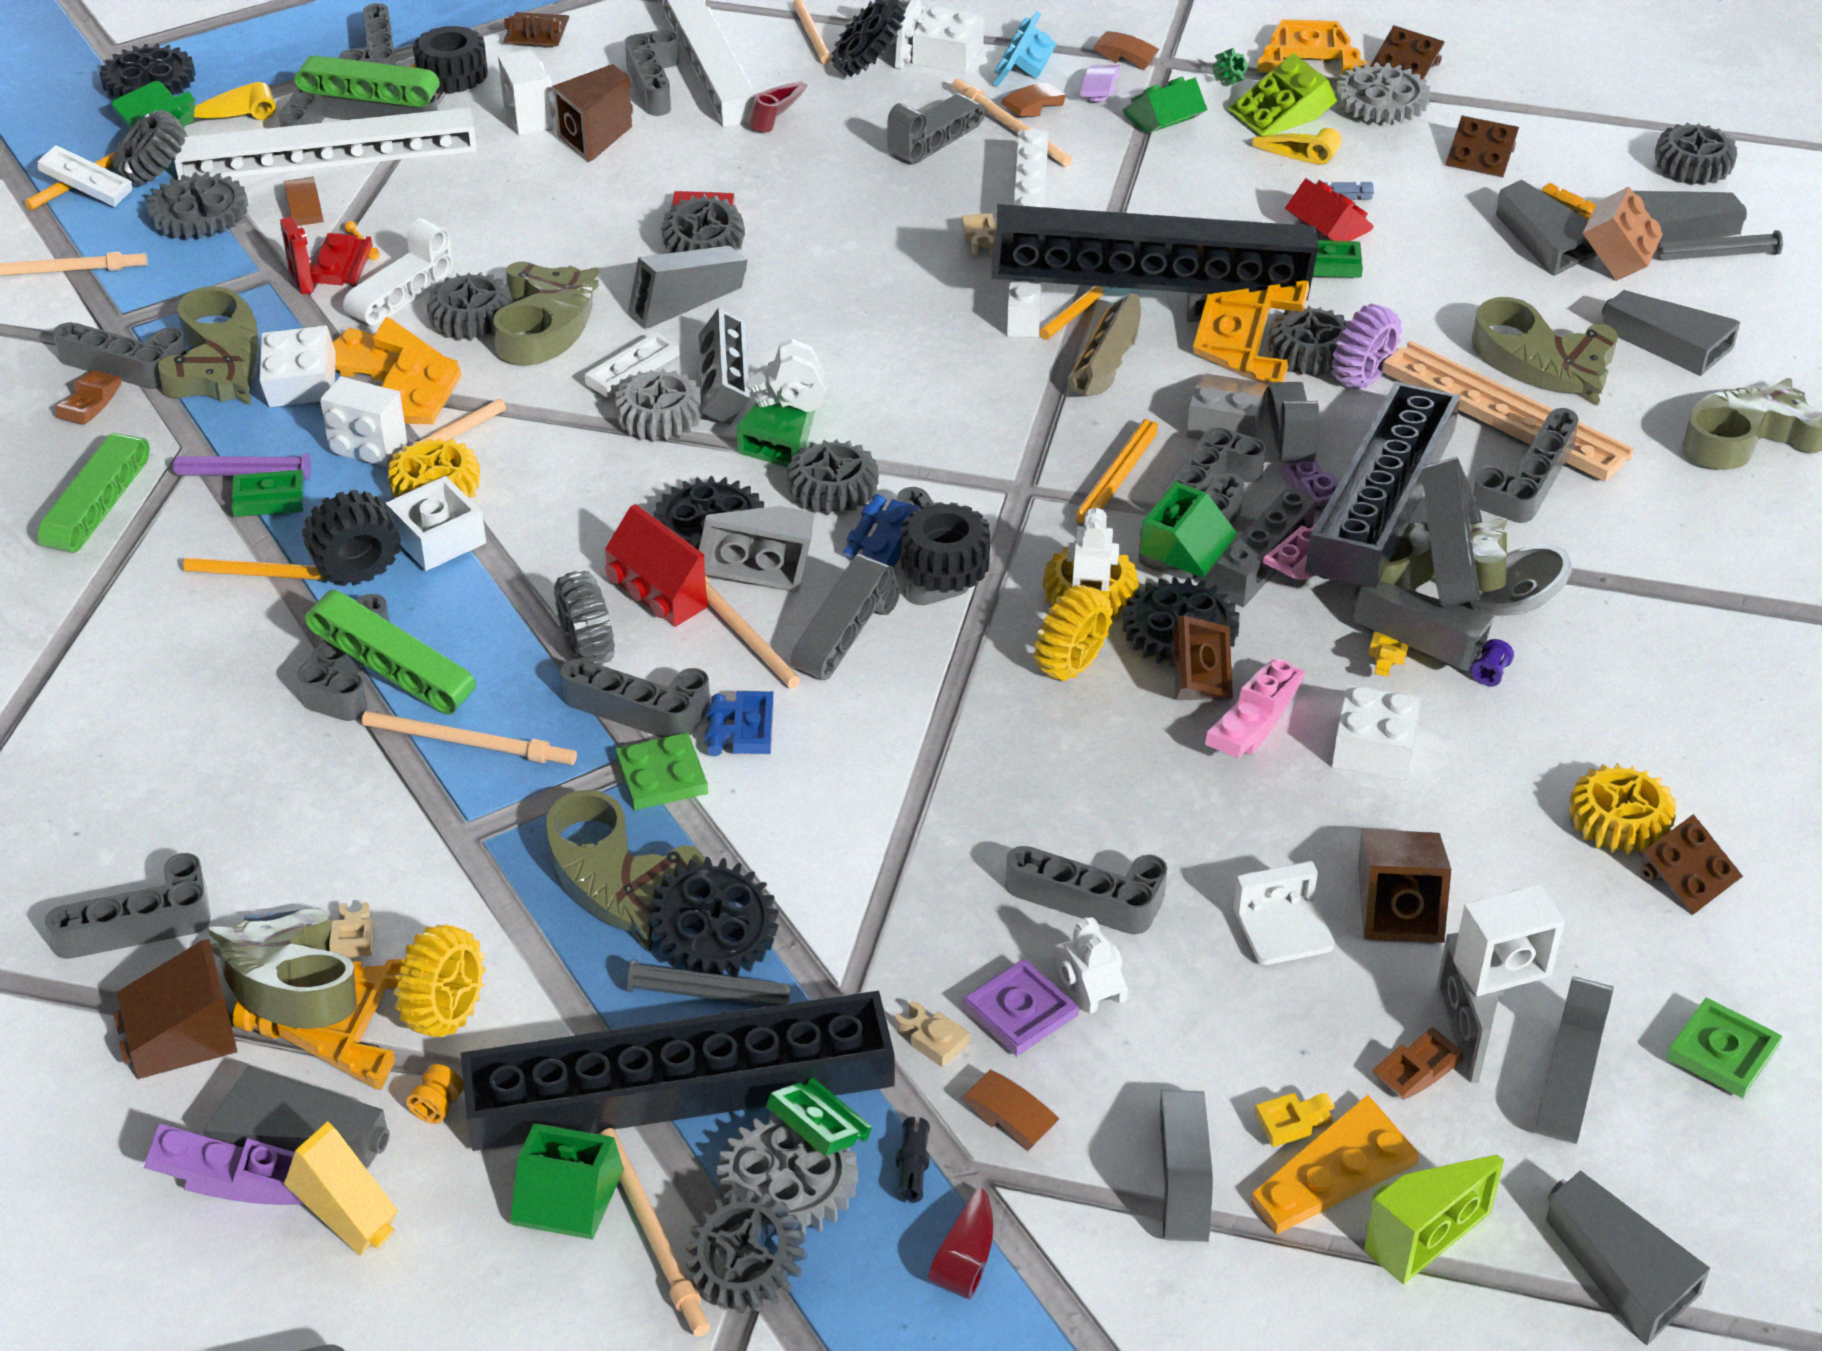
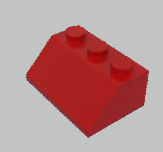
M637 504L630 506L605 548L606 575L611 582L619 584L628 591L635 600L641 601L649 607L657 617L663 618L676 627L707 608L704 554Z

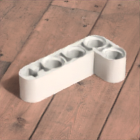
M419 218L415 220L407 232L409 253L351 289L344 298V311L358 320L374 326L383 321L385 317L391 316L435 287L436 283L444 281L450 275L453 267L448 232L424 219Z

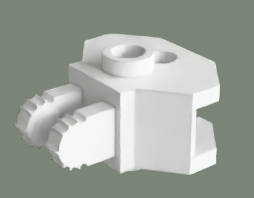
M794 339L780 343L775 360L768 362L769 369L761 371L756 375L754 374L745 383L751 392H758L754 400L759 407H767L768 405L780 402L782 407L790 405L805 412H811L821 407L826 393V387L823 383L825 371L812 347Z
M1097 507L1086 511L1084 527L1077 526L1076 541L1069 540L1067 562H1074L1073 586L1076 584L1080 586L1081 580L1102 582L1101 591H1109L1111 565H1118L1119 544L1112 543L1113 529L1106 528V513Z
M1085 917V919L1077 922L1072 940L1054 946V959L1061 980L1079 1006V1009L1087 1013L1096 1012L1098 1010V1001L1105 998L1118 1003L1127 1001L1128 992L1120 969L1122 967L1120 953L1117 947L1113 944L1111 945L1109 939L1099 931V924L1093 917Z

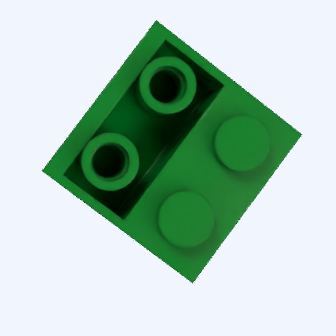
M1183 76L1169 81L1167 86L1160 88V85L1157 84L1143 90L1142 94L1130 99V105L1122 109L1124 115L1146 134L1194 119L1208 110L1196 77L1185 81Z
M1175 481L1142 521L1140 553L1204 578L1235 539L1236 531L1206 492Z
M533 1124L517 1158L510 1218L512 1225L593 1240L624 1170L615 1138Z

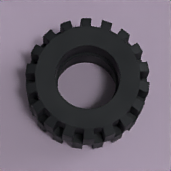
M443 26L424 32L420 35L421 37L415 39L413 44L415 67L427 69L436 74L440 82L436 92L454 93L466 91L467 89L477 87V84H481L484 78L487 77L485 41L483 36L479 35V32L470 30L467 27Z
M350 490L348 494H344L342 491L335 493L336 497L325 498L322 500L323 504L321 506H315L311 510L312 516L306 517L304 522L306 528L302 529L304 544L320 575L325 576L326 580L331 583L337 581L338 585L346 586L351 582L354 586L364 580H367V582L374 580L375 575L378 573L382 575L386 572V566L394 563L396 560L394 555L400 551L399 542L401 538L382 501L377 496L373 497L371 493L366 491L360 494L358 490Z
M938 502L932 506L928 504L921 506V510L912 511L910 517L904 519L903 527H901V568L904 570L906 578L913 580V584L918 587L925 586V590L928 591L940 590V593H948L951 590L955 592L963 591L964 587L971 588L976 585V581H982L985 578V572H988L990 566V529L987 519H983V515L980 512L972 511V508L966 505L959 506L958 503L950 502V504H943V502Z

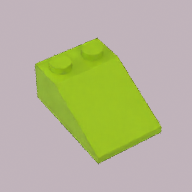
M1498 1154L1407 1173L1391 1185L1388 1183L1382 1185L1371 1199L1372 1211L1370 1220L1366 1225L1367 1237L1364 1252L1404 1285L1492 1213L1504 1159Z

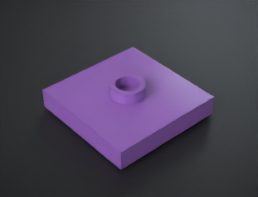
M1024 958L962 998V1008L1016 1057L1078 1016L1079 1006Z

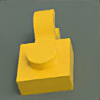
M1374 631L1368 655L1374 657V660L1377 662L1374 674L1388 677L1391 666H1394L1395 663L1403 665L1409 645Z
M1291 1093L1255 1105V1116L1273 1148L1312 1135V1126L1324 1127L1333 1123V1117L1329 1111L1333 1110L1335 1106L1328 1093L1315 1095L1302 1102L1299 1101L1295 1093Z

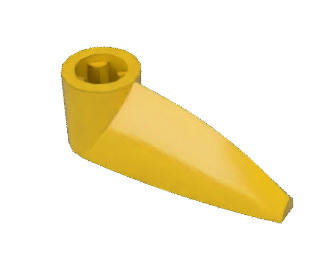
M254 82L227 91L196 105L194 118H226L251 113L256 119L266 120L275 114L276 104L269 86L263 82Z
M1323 128L1317 135L1288 133L1253 137V146L1291 159L1319 165L1328 163L1342 144L1341 135L1333 128Z

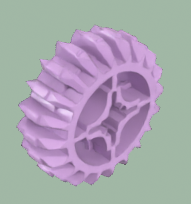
M1370 303L1368 306L1364 305L1360 311L1355 312L1352 320L1347 321L1345 330L1341 331L1340 340L1336 342L1337 348L1333 352L1335 358L1331 366L1333 367V375L1342 385L1350 389L1359 390L1360 388H1367L1370 383L1373 384L1383 374V361L1396 352L1397 345L1401 342L1399 338L1402 333V328L1400 327L1401 319L1398 318V314L1392 312L1393 310Z

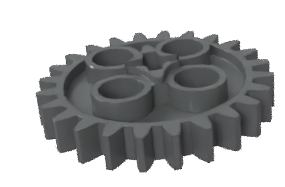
M194 172L192 177L189 178L184 174L181 175V180L178 181L171 178L170 185L161 183V190H153V196L148 197V204H146L150 223L155 225L156 230L162 229L164 235L173 232L174 238L185 234L186 239H189L193 234H197V237L202 239L204 233L215 236L214 231L216 230L226 232L225 226L235 227V220H243V214L247 213L248 200L244 186H240L238 180L232 181L231 176L222 179L221 173L211 177L209 172H206L203 176H198L197 172ZM198 207H199V210H200L201 214H204V217H202V216L200 215V213H199V211H198Z

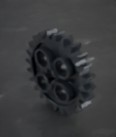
M875 0L874 3L870 1L866 9L862 7L860 14L853 16L852 23L846 24L845 32L839 34L841 38L834 44L837 48L831 53L833 55L831 59L833 62L832 66L845 77L847 75L852 77L854 73L859 75L862 69L866 71L870 63L876 64L877 57L884 56V50L892 46L890 42L898 37L896 33L903 27L900 23L906 18L904 16L906 12L904 5L899 0Z
M159 43L155 44L154 47L144 44L141 49L133 46L132 51L122 49V55L113 54V59H106V65H102L101 72H99L103 90L107 91L108 96L114 95L115 99L154 81H160L174 96V92L184 93L183 88H190V82L195 81L194 75H196L192 57L188 56L187 51L181 52L179 47L171 50L169 44L160 48Z
M710 476L707 482H702L697 477L693 485L682 481V489L672 486L671 495L663 493L661 495L662 502H656V511H653V517L699 550L706 515L764 508V501L759 500V493L751 494V486L740 489L739 480L730 485L727 484V477L721 479L720 482H715L713 476Z
M1173 577L1172 583L1167 584L1164 580L1158 579L1157 587L1146 583L1145 591L1136 589L1134 597H1128L1127 606H1124L1122 630L1126 632V641H1133L1134 651L1144 648V658L1156 655L1157 664H1160L1164 659L1170 660V666L1174 667L1172 629L1178 616L1185 615L1230 627V645L1234 647L1236 637L1239 634L1240 614L1235 612V602H1228L1229 595L1227 593L1217 596V586L1207 590L1205 589V581L1192 585L1191 578H1187L1184 583H1179L1178 579Z
M705 857L702 867H699L693 859H690L687 871L681 866L676 865L673 877L664 874L661 886H655L652 896L654 899L650 900L648 912L652 914H650L647 924L648 927L654 928L651 940L663 941L659 949L660 955L672 952L673 956L670 964L674 966L683 961L686 963L685 971H692L696 967L700 969V973H708V970L714 971L715 975L723 976L724 970L728 969L733 977H738L741 965L750 972L755 960L762 962L766 955V950H771L775 939L773 937L776 935L779 924L775 923L779 910L771 908L775 899L774 895H763L767 883L754 884L753 879L756 873L754 871L747 873L745 876L740 874L741 863L739 862L732 870L728 869L726 858H722L718 866H713L711 859ZM690 894L700 895L704 899H694L690 896ZM729 902H737L743 907H734ZM690 928L695 930L698 934H689L686 933L683 929ZM730 936L735 938L738 942H729L726 941L723 937Z

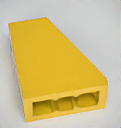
M327 1121L296 1149L284 1185L361 1256L371 1245L378 1249L389 1239L395 1231L391 1225L398 1210L341 1135Z

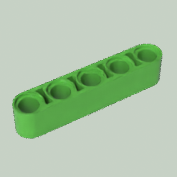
M316 55L309 56L294 78L297 87L306 93L413 107L426 106L440 83L436 74L427 69Z
M111 433L41 521L38 529L40 545L73 553L78 552L145 466L150 451L148 440L125 434Z
M329 590L305 615L307 626L316 635L444 714H453L476 688L474 677L466 669L338 590Z

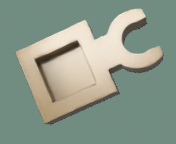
M992 213L962 215L965 242H971V252L974 255L978 254V248L980 247L988 248L989 253L992 254L995 227Z
M364 902L360 911L349 912L347 911V903H341L339 906L340 920H332L329 942L330 951L342 954L348 958L371 956L374 926L373 919H370L369 904Z
M911 1001L909 1003V1015L913 1019H906L899 1013L895 1015L896 1030L903 1035L911 1036V1046L941 1067H944L970 1043V1032L939 1011L932 1018L928 1017L925 1008L918 1002Z

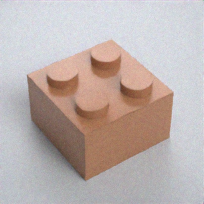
M1630 186L1598 201L1583 231V235L1616 281L1648 267L1663 235L1659 223L1651 218L1645 209L1642 199L1635 195Z

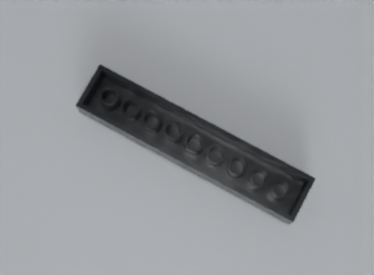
M997 204L991 256V279L1203 294L1249 289V292L1267 290L1270 285L1280 284L1281 288L1296 286L1297 281H1308L1309 292L1306 299L1308 301L1318 253L1316 227Z
M1395 381L1310 534L1305 572L1316 574L1323 579H1338L1351 582L1357 587H1377L1424 493L1422 466L1440 461L1455 431L1461 395Z
M879 990L460 1052L467 1121L473 1151L524 1144L533 1124L595 1133L602 1132L608 1128L615 1130L767 1106L772 1092L800 1082L803 1085H807L811 1078L816 1079L835 1096L895 1087V1054Z

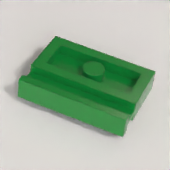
M1317 240L1318 253L1313 276L1362 278L1363 265L1360 241Z
M303 470L234 475L232 492L233 516L241 517L303 511Z
M814 1078L809 1079L807 1085H803L800 1082L772 1092L766 1106L785 1125L791 1127L810 1143L813 1149L824 1156L854 1146L858 1139L862 1142L867 1141L872 1129L869 1123Z

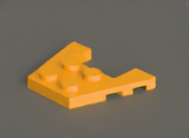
M1282 19L1272 35L1270 44L1266 45L1263 56L1258 59L1257 72L1270 73L1283 62V57L1287 58L1292 53L1301 59L1315 58L1324 62L1331 59H1340L1342 75H1345V70L1353 71L1354 66L1363 69L1364 64L1369 65L1366 60H1361V52L1358 48L1351 46L1350 37L1338 21Z
M1297 281L1296 286L1281 288L1280 284L1270 285L1267 290L1249 292V289L1208 294L1193 345L1194 354L1257 382H1284L1288 370V361L1285 359L1257 356L1270 308L1303 312L1309 292V282Z
M385 317L373 337L374 345L398 353L399 356L380 387L400 391L405 424L433 425L462 376L460 367L393 319Z
M390 959L386 961L385 965L363 966L362 961L353 962L357 999L355 1011L341 1022L320 1028L304 1029L277 1024L279 1036L374 1089L382 1090L395 1063L394 1052L359 1043L386 989L395 990L398 986V979L394 976L400 973L401 964L399 960L402 959Z

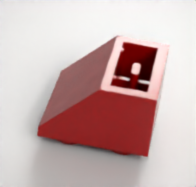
M1305 178L1284 208L1306 225L1315 226L1317 232L1331 241H1352L1370 232L1374 227L1372 223L1365 219L1368 215L1366 211L1355 205V202L1345 195L1334 192V189L1321 180H1318L1315 184Z

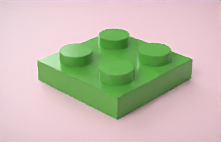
M689 733L615 748L616 759L634 811L708 794V783Z
M1706 997L1669 1047L1666 1059L1744 1098L1778 1049L1782 1035Z

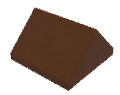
M1185 615L1178 616L1172 629L1175 700L1232 699L1230 627Z

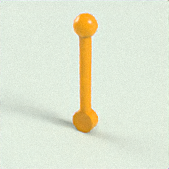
M347 221L344 228L347 232L358 235V239H364L356 229L355 222ZM372 248L368 259L376 260L380 257L379 249Z

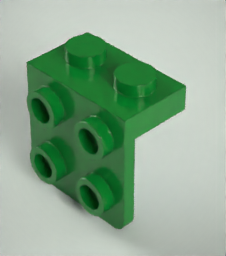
M154 81L115 99L112 102V109L129 128L133 127L137 120H142L146 114H151L156 110H164L172 116L174 115L181 125L186 126L194 122L195 98L189 91L174 97L160 81Z

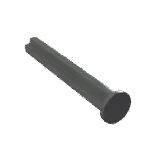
M1774 230L1772 234L1660 242L1657 247V255L1659 260L1662 261L1773 252L1775 255H1780L1783 249V237L1780 230Z
M637 960L631 961L628 972L627 991L631 993L635 989L764 1006L789 1004L791 1000V986L784 983L638 965Z

